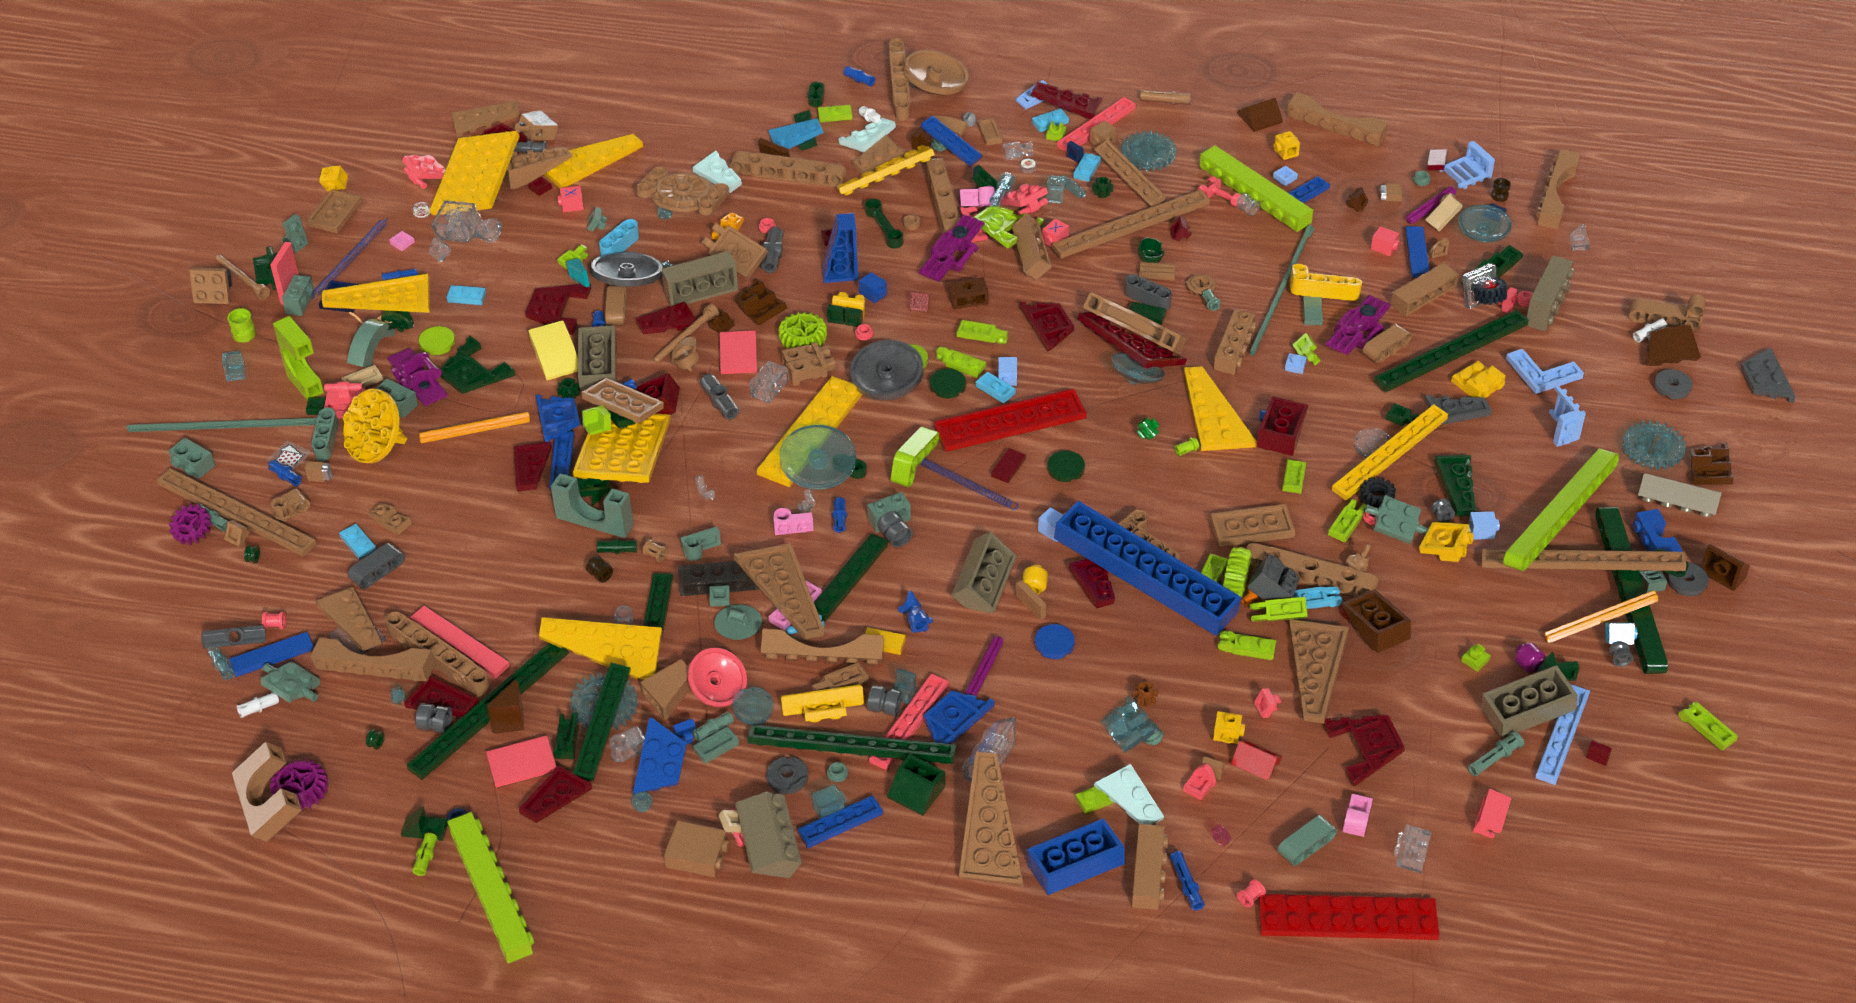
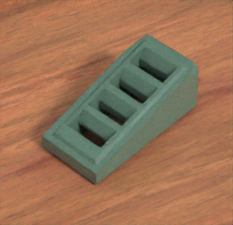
M1639 570L1646 593L1665 590L1667 580L1661 571Z

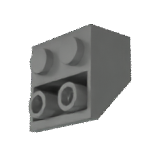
M1269 553L1254 569L1247 587L1261 599L1292 598L1300 577L1294 570L1282 564L1279 558Z

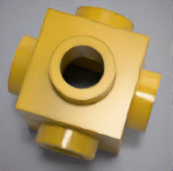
M1291 131L1275 136L1273 147L1283 160L1299 156L1300 142Z
M341 166L322 168L319 182L327 191L331 189H346L348 174Z
M1218 711L1213 740L1238 744L1239 736L1244 737L1245 724H1241L1242 715Z

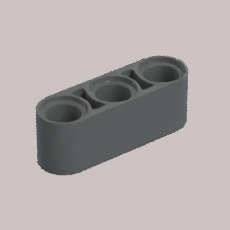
M1135 274L1128 275L1125 278L1124 294L1128 298L1142 304L1165 308L1167 311L1171 308L1172 291Z
M387 543L353 565L348 571V578L361 589H366L398 568L404 562L405 555L393 544Z

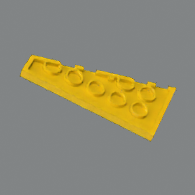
M634 134L568 150L572 157L543 175L559 188H566L642 148L643 141Z
M920 145L917 147V151L909 150L905 152L903 158L901 156L895 157L875 167L876 171L863 173L860 179L858 177L852 178L836 186L838 193L844 194V196L854 192L853 189L858 187L860 189L865 188L874 180L875 182L882 181L886 175L890 174L893 176L900 173V169L905 167L910 169L916 166L915 163L919 161L922 163L929 161L931 156L935 155L933 149Z
M542 617L539 638L560 648L563 647L571 650L579 656L583 655L590 658L591 661L608 668L610 663L630 667V676L637 680H645L656 674L662 628Z

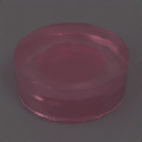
M1217 824L1211 829V835L1219 845L1226 846L1231 842V836L1223 826Z

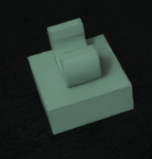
M595 207L588 218L587 230L593 232L596 227L601 230L605 228L607 217L601 215L602 209Z

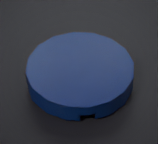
M1050 624L1044 626L1037 631L1035 636V648L1045 658H1064L1065 655L1073 651L1075 646L1073 633L1062 625Z

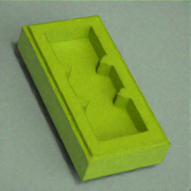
M851 105L818 107L819 122L852 120Z
M1287 460L1282 491L1302 493L1306 462Z
M1210 553L1201 573L1219 583L1227 567L1228 559Z

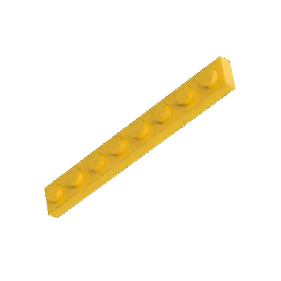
M1433 404L1332 485V491L1347 501L1361 489V485L1365 480L1368 481L1370 477L1374 479V477L1378 476L1446 421L1448 413Z

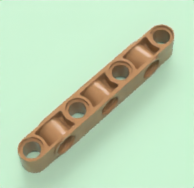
M894 38L889 41L893 106L896 119L905 121L910 118L909 82L904 73L906 53L903 40Z
M743 151L736 152L730 164V168L737 174L832 187L843 184L847 173L846 168L839 164Z
M933 158L926 161L925 166L941 229L945 233L952 230L960 219L943 158Z
M1250 543L1246 548L1252 554L1250 569L1254 570L1270 553L1272 556L1279 558L1286 567L1297 573L1300 577L1298 583L1313 587L1336 586L1340 590L1339 594L1358 597L1376 590L1379 582L1378 578L1373 574L1257 543Z
M391 612L386 616L385 621L389 635L406 649L431 650L436 662L434 668L476 696H485L490 692L487 672L477 666L472 660L402 613Z

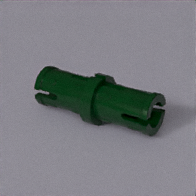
M615 539V541H597V552L615 554L624 552L637 553V540L624 541Z

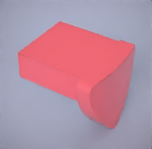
M1206 763L1198 766L1184 785L1183 791L1202 800L1211 787L1217 784L1215 774L1210 765Z

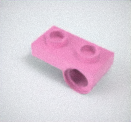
M994 187L960 189L961 208L995 205Z
M779 508L774 512L775 535L813 531L812 512L791 514V511L787 508Z
M1352 794L1343 832L1364 837L1372 806V798Z

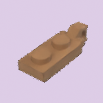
M858 662L824 675L823 679L819 681L820 683L812 685V691L859 685L869 681V676Z

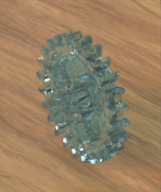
M1144 130L1143 134L1137 132L1136 136L1131 134V138L1126 137V141H1123L1121 152L1135 167L1138 166L1139 170L1145 168L1148 171L1151 168L1152 171H1155V168L1161 170L1162 166L1167 168V164H1172L1176 156V145L1173 140H1170V137L1165 138V134L1159 135L1158 131L1153 134L1152 130L1146 133Z
M1649 420L1648 424L1641 421L1640 425L1635 423L1634 427L1630 426L1629 430L1625 432L1622 443H1624L1623 449H1626L1625 454H1630L1629 459H1636L1635 464L1641 462L1642 467L1649 465V469L1656 466L1657 470H1660V466H1662L1666 470L1668 465L1674 467L1675 463L1679 464L1680 460L1683 459L1686 441H1683V436H1678L1679 431L1673 432V426L1667 428V423L1660 425L1659 421H1657L1656 424H1653ZM1654 443H1655V446H1654V448H1653V451H1652V453L1649 455L1650 449H1652V447H1653V445H1654Z
M606 671L605 676H602L600 672L597 673V677L590 674V680L583 678V685L577 683V690L572 691L573 697L570 698L571 711L578 713L579 724L583 723L585 729L590 725L601 693L599 690L603 687L608 671ZM630 680L627 681L613 723L616 730H619L618 724L626 726L625 719L632 720L631 714H635V707H638L637 693H635V687L631 686Z

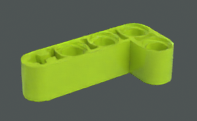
M921 426L896 452L893 460L891 482L908 488L911 487L915 478L916 467L937 446L939 432Z

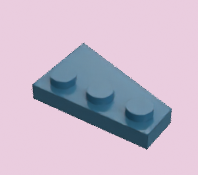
M818 118L768 130L773 143L787 149L824 133Z

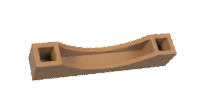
M1298 92L1295 93L1288 103V117L1376 146H1380L1387 135L1389 123L1387 121L1374 117L1352 118L1337 115L1321 107L1312 97Z
M1560 149L1559 155H1555L1550 170L1551 176H1548L1543 192L1545 197L1541 198L1536 217L1539 218L1538 225L1559 229L1564 204L1557 194V189L1562 183L1575 177L1581 153Z
M1093 292L1089 293L1083 306L1084 309L1178 354H1181L1188 340L1187 337Z
M762 629L761 654L769 660L786 657L788 661H798V658H806L808 662H818V659H826L827 663H838V660H844L847 664H855L858 661L866 662L867 665H878V662L883 663L885 638L883 635L863 634L845 645L819 648L800 643L783 630Z
M319 638L310 655L315 668L322 671L329 670L340 673L346 672L426 682L436 664L431 650L411 648L393 655L366 656L350 651L339 640Z

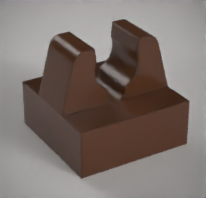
M921 126L912 135V149L918 150L917 147L920 145L929 147L931 142H928L931 137L930 134L926 133Z
M1362 187L1356 188L1353 194L1349 196L1350 200H1346L1348 208H1355L1356 212L1363 211L1369 202Z
M723 310L709 322V328L719 334L720 332H728L735 326L734 320Z

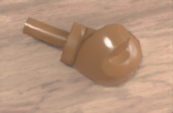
M1367 544L1362 553L1357 552L1356 555L1349 556L1346 561L1348 567L1366 572L1370 559L1366 555L1371 545Z

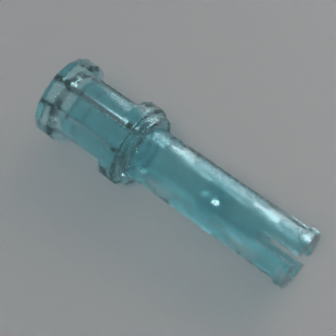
M1008 172L1002 174L996 184L997 189L989 200V203H992L991 206H999L1005 194L1011 190L1015 183L1013 174Z

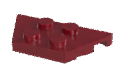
M1020 302L1022 312L1047 351H1051L1074 332V325L1060 303L1046 304L1037 302V306L1026 305V302Z

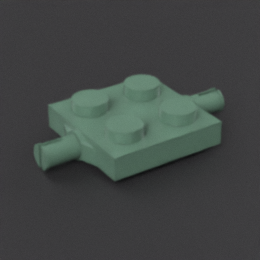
M1386 495L1383 497L1379 508L1368 504L1365 508V512L1375 515L1374 531L1408 544L1412 542L1415 532L1426 535L1429 529L1419 525L1420 508Z
M290 661L280 668H274L269 663L263 666V671L268 674L261 678V685L290 703L302 697H306L312 702L318 699V694H315L312 690L320 686V679L294 662Z

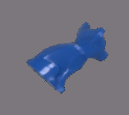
M908 591L907 599L902 606L898 607V611L900 613H908L907 619L912 632H925L929 629L928 624L933 623V618L926 615L924 610L921 609L922 605L915 598L914 593Z

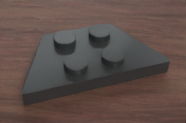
M1772 348L1759 353L1741 364L1740 369L1752 394L1767 396L1773 399H1777V396L1789 398L1788 402L1791 403L1795 401L1796 396Z

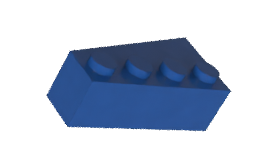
M854 213L836 214L822 266L823 283L858 280L857 236Z

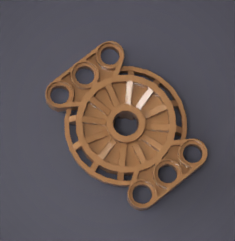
M655 167L637 185V196L640 198L651 197L655 204L667 210L676 212L698 210L702 215H711L729 196V186L724 183L713 185L709 180L690 173L668 175L665 167Z

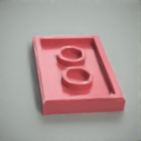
M290 242L283 244L270 264L281 305H283L282 297L294 275H299Z
M756 330L720 332L721 374L757 372Z
M547 736L486 752L496 788L549 774L557 768Z

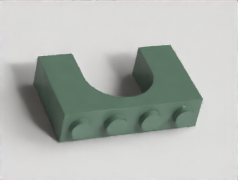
M559 474L551 485L556 518L622 538H626L634 523L629 493L611 489L603 501L604 511L591 507L582 499L579 493L577 478Z

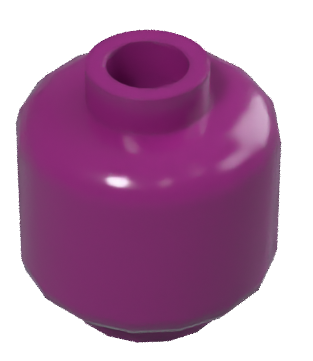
M1532 642L1519 645L1515 651V662L1526 672H1538L1539 667L1545 661V653Z

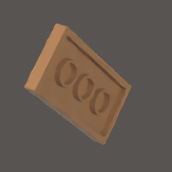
M608 378L601 380L582 392V399L598 406L603 405L607 410L633 420L636 423L643 422L664 408V402Z
M1286 504L1210 514V520L1219 547L1295 537V529Z

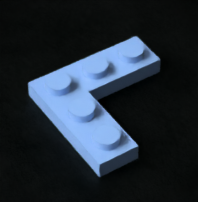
M1523 349L1508 353L1506 356V360L1535 394L1552 389L1556 385L1561 386L1582 379L1584 372L1575 362L1542 372Z

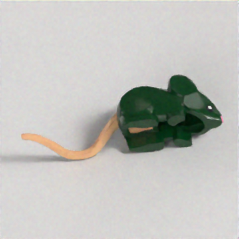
M384 310L382 315L376 319L388 323L389 328H397L399 332L414 327V321L410 316V312ZM349 312V314L353 315L361 324L364 323L356 314Z

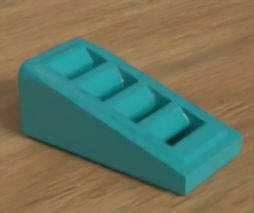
M577 258L567 261L569 277L584 287H590L587 270L581 260Z

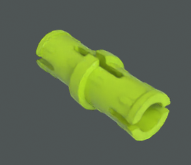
M426 833L424 835L421 848L417 850V859L412 869L415 875L424 876L429 861L433 859V850L438 840L437 836L433 833Z

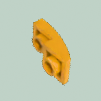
M728 213L721 219L720 226L726 229L729 225L738 231L744 221V217L738 216L735 213ZM713 231L712 239L718 240L720 235Z

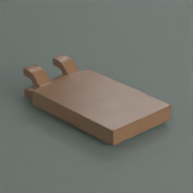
M715 223L712 229L720 235L718 240L714 243L705 237L702 241L710 249L708 254L712 256L729 251L736 263L737 273L749 279L769 251L728 225L724 229Z

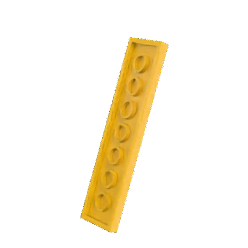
M832 376L757 468V475L790 487L863 394L857 391L854 384Z

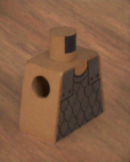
M541 110L522 114L519 123L515 124V130L518 133L522 132L531 140H555L558 125Z

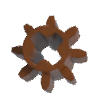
M1143 681L1139 685L1135 684L1132 699H1137V705L1148 707L1152 703H1156L1158 689H1153L1154 683Z

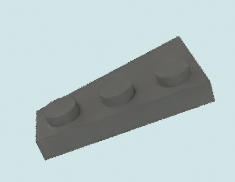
M1425 395V402L1428 408L1434 404L1448 413V419L1441 425L1491 416L1492 410L1485 398L1461 397L1460 399H1450V396L1432 398V395Z

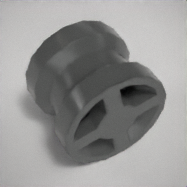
M1440 499L1431 507L1438 522L1447 523L1455 516V511L1447 499Z
M1623 641L1616 642L1609 647V652L1613 657L1612 660L1615 666L1624 667L1633 661V655L1629 652L1628 643Z

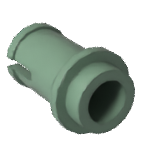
M1205 290L1202 293V297L1207 303V308L1212 311L1218 310L1220 300L1215 297L1212 290Z

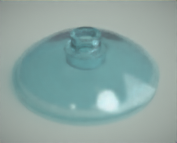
M1489 205L1469 207L1459 217L1461 231L1469 238L1479 242L1488 243L1504 239L1508 236L1512 227L1511 219L1504 211Z
M1117 353L1112 356L1111 363L1113 367L1131 384L1156 383L1164 377V371L1161 368H1143L1139 362L1130 359L1128 354Z

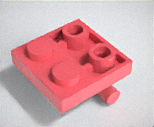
M411 155L403 157L402 162L406 165L404 172L414 184H418L422 189L427 187V184L422 179L443 178L445 173L444 166L439 164L433 156Z
M1023 184L1019 187L1020 189L1009 191L1006 193V196L1000 198L1002 205L1025 206V208L1017 211V215H1022L1023 213L1032 214L1038 211L1040 207L1048 204L1046 198L1037 200L1048 194L1047 188L1039 185Z
M349 381L325 384L324 389L327 391L324 408L334 409L336 417L343 418L353 398L365 391V387H363L362 383H350Z

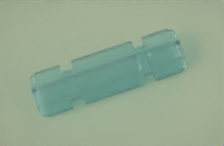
M1066 175L1060 176L1059 183L1062 186H1065L1066 189L1075 194L1079 199L1085 197L1086 191Z

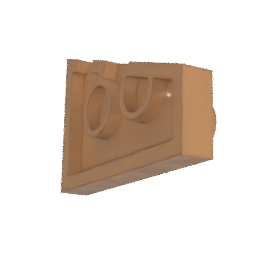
M885 135L855 159L853 167L862 175L867 171H874L875 167L895 157L901 156L903 158L904 151Z

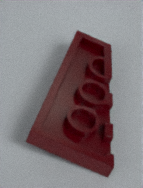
M1040 82L1036 83L1031 93V96L1039 100L1046 101L1088 119L1094 117L1103 99L1101 97H1097V99L1090 98L1089 94L1082 93V95L1074 94L1073 90L1069 89L1061 91L1057 86Z

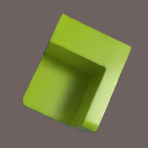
M603 405L582 411L583 427L590 435L611 430V414Z

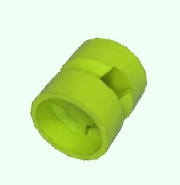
M239 308L228 314V322L235 341L248 342L255 337L256 331L249 310Z

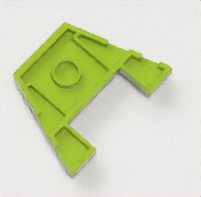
M991 205L974 216V218L984 221L985 224L981 229L1009 249L1017 243L1018 237L1008 233V231L1012 229V226L1025 213L1017 215L1013 214V210ZM1038 217L1037 221L1040 227L1043 225L1044 219Z

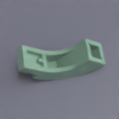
M369 319L364 322L352 340L347 363L360 367L372 366L377 344L384 337L394 336L395 329L389 328L388 323L375 319Z

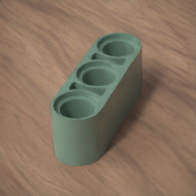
M329 407L319 411L311 442L316 460L321 462L330 459L339 426L334 409Z
M1319 815L1282 841L1277 851L1289 863L1296 866L1329 843L1337 834V829L1322 815Z

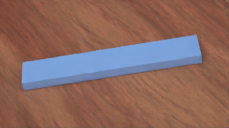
M1572 684L1570 685L1578 695L1576 710L1557 718L1535 777L1554 785L1557 783L1590 694V690Z

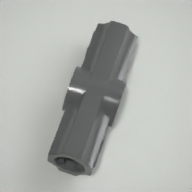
M772 227V229L768 230L767 240L763 244V247L769 251L762 261V270H765L767 273H773L777 270L779 258L782 257L783 230L779 229V227Z
M704 375L700 380V386L711 399L712 406L718 409L725 419H734L739 414V408L728 395L727 388L721 385L714 375Z
M264 625L201 632L203 649L264 643L266 638ZM232 631L238 635L236 642H232L229 639V634Z

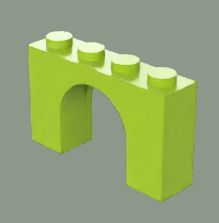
M290 316L273 323L284 368L289 380L307 401L308 398H314L323 394L321 380L305 360V357L314 353L311 340Z

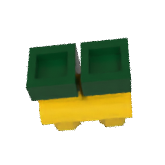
M840 292L838 296L834 295L832 304L827 309L828 322L844 325L845 322V325L854 327L861 325L865 316L864 296L857 295L855 298H849L848 294Z

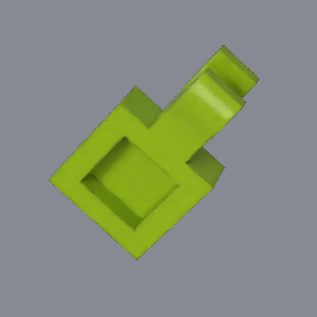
M580 245L575 251L569 249L557 259L558 264L567 269V261L579 258L583 262L588 257V254L584 252L587 250V247Z
M1307 333L1292 344L1299 355L1306 356L1315 366L1321 361L1314 352L1317 346Z

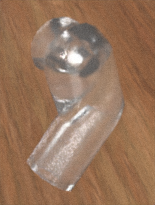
M704 475L694 477L697 491L705 501L715 499L714 490L710 489L707 491Z
M805 490L803 492L805 501L802 500V504L798 503L797 505L801 513H808L816 505L812 490Z

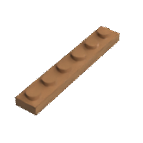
M1108 139L1094 149L1096 154L1101 156V159L1150 207L1159 205L1166 199L1164 194Z

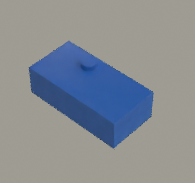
M1104 818L1027 849L1028 867L1047 895L1125 864L1124 846Z

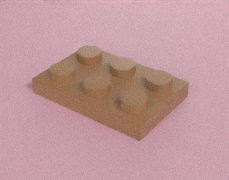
M331 189L306 220L307 226L339 233L363 202L362 197Z

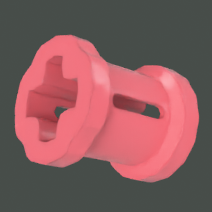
M263 612L262 625H264V629H268V627L285 629V612H280V614Z
M1252 879L1247 888L1237 893V898L1243 906L1249 908L1254 905V901L1259 896L1266 894V890L1258 880Z

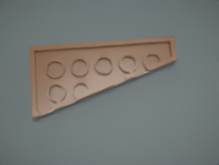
M791 543L734 554V560L805 640L824 636L825 630Z
M1289 619L1304 721L1324 724L1348 639L1349 627Z
M976 751L959 878L1024 886L998 756L996 753Z

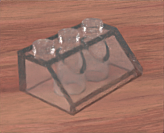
M1011 717L993 722L991 727L984 731L982 740L979 744H975L970 758H966L962 765L965 780L972 782L976 751L996 753L999 766L1001 767L1015 746V718Z

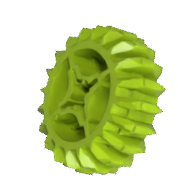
M797 312L796 315L791 314L790 317H785V320L781 321L779 339L787 349L805 345L812 346V343L816 342L819 347L825 344L827 326L818 315L814 316L812 312L810 314H806V312L800 314Z
M1234 547L1229 555L1223 586L1243 597L1252 554L1250 550Z

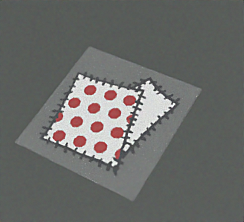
M287 440L266 461L277 460L282 465L292 468L293 471L312 451Z

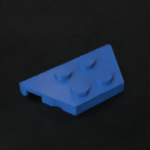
M535 395L545 442L580 426L574 398L552 396L550 400L542 399V395Z
M950 691L924 714V721L935 743L953 744L995 706V701L993 699H988V701L978 700L974 695H963L960 692Z
M650 717L633 796H638L640 793L651 790L652 792L657 791L663 787L676 786L680 779L687 743Z

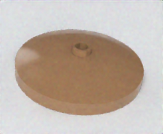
M920 50L913 52L906 58L904 64V73L909 81L917 87L935 94L949 95L958 93L966 87L969 77L967 69L960 61L939 51Z

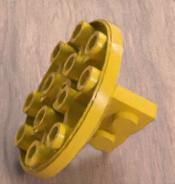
M368 389L353 398L348 411L343 416L344 447L351 457L358 462L366 464L379 462L388 455L395 443L405 444L408 439L402 433L403 430L399 428V411L396 402L390 394L383 390Z

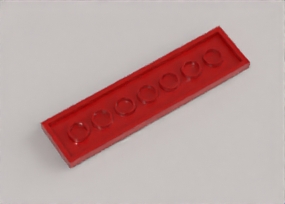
M1073 388L934 421L935 431L939 432V439L945 452L1086 419L1087 413Z
M1265 894L1259 896L1261 936L1439 939L1435 898Z

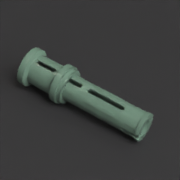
M1512 731L1507 738L1496 742L1495 748L1468 765L1470 774L1477 777L1478 774L1502 757L1508 758L1512 751L1522 748L1524 746L1522 736L1518 732Z

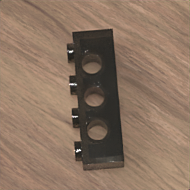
M736 561L678 566L680 596L710 594V586H729L730 592L759 590V587Z

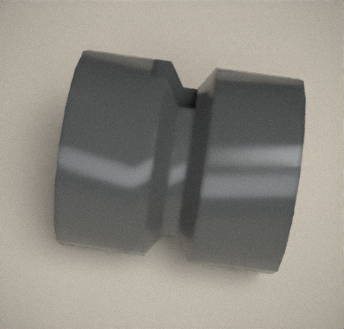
M896 511L886 513L878 522L879 530L886 536L893 547L904 546L913 536L911 528L906 522H903L902 517Z
M873 685L868 697L867 710L877 713L883 710L884 714L896 717L901 707L902 690L890 688L886 691V688L883 686Z
M421 703L419 705L415 719L417 729L426 731L433 729L434 732L444 733L451 727V707L440 705L435 707L434 704Z

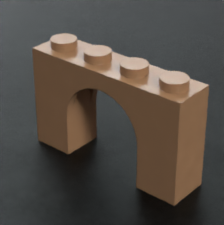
M268 742L262 744L232 772L234 785L237 788L239 801L241 802L244 817L249 827V833L252 837L266 842L302 811L297 794L282 788L264 804L262 803V794L266 783L286 764L282 748Z

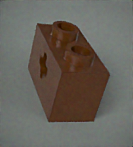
M984 277L949 282V297L954 310L988 304V288Z

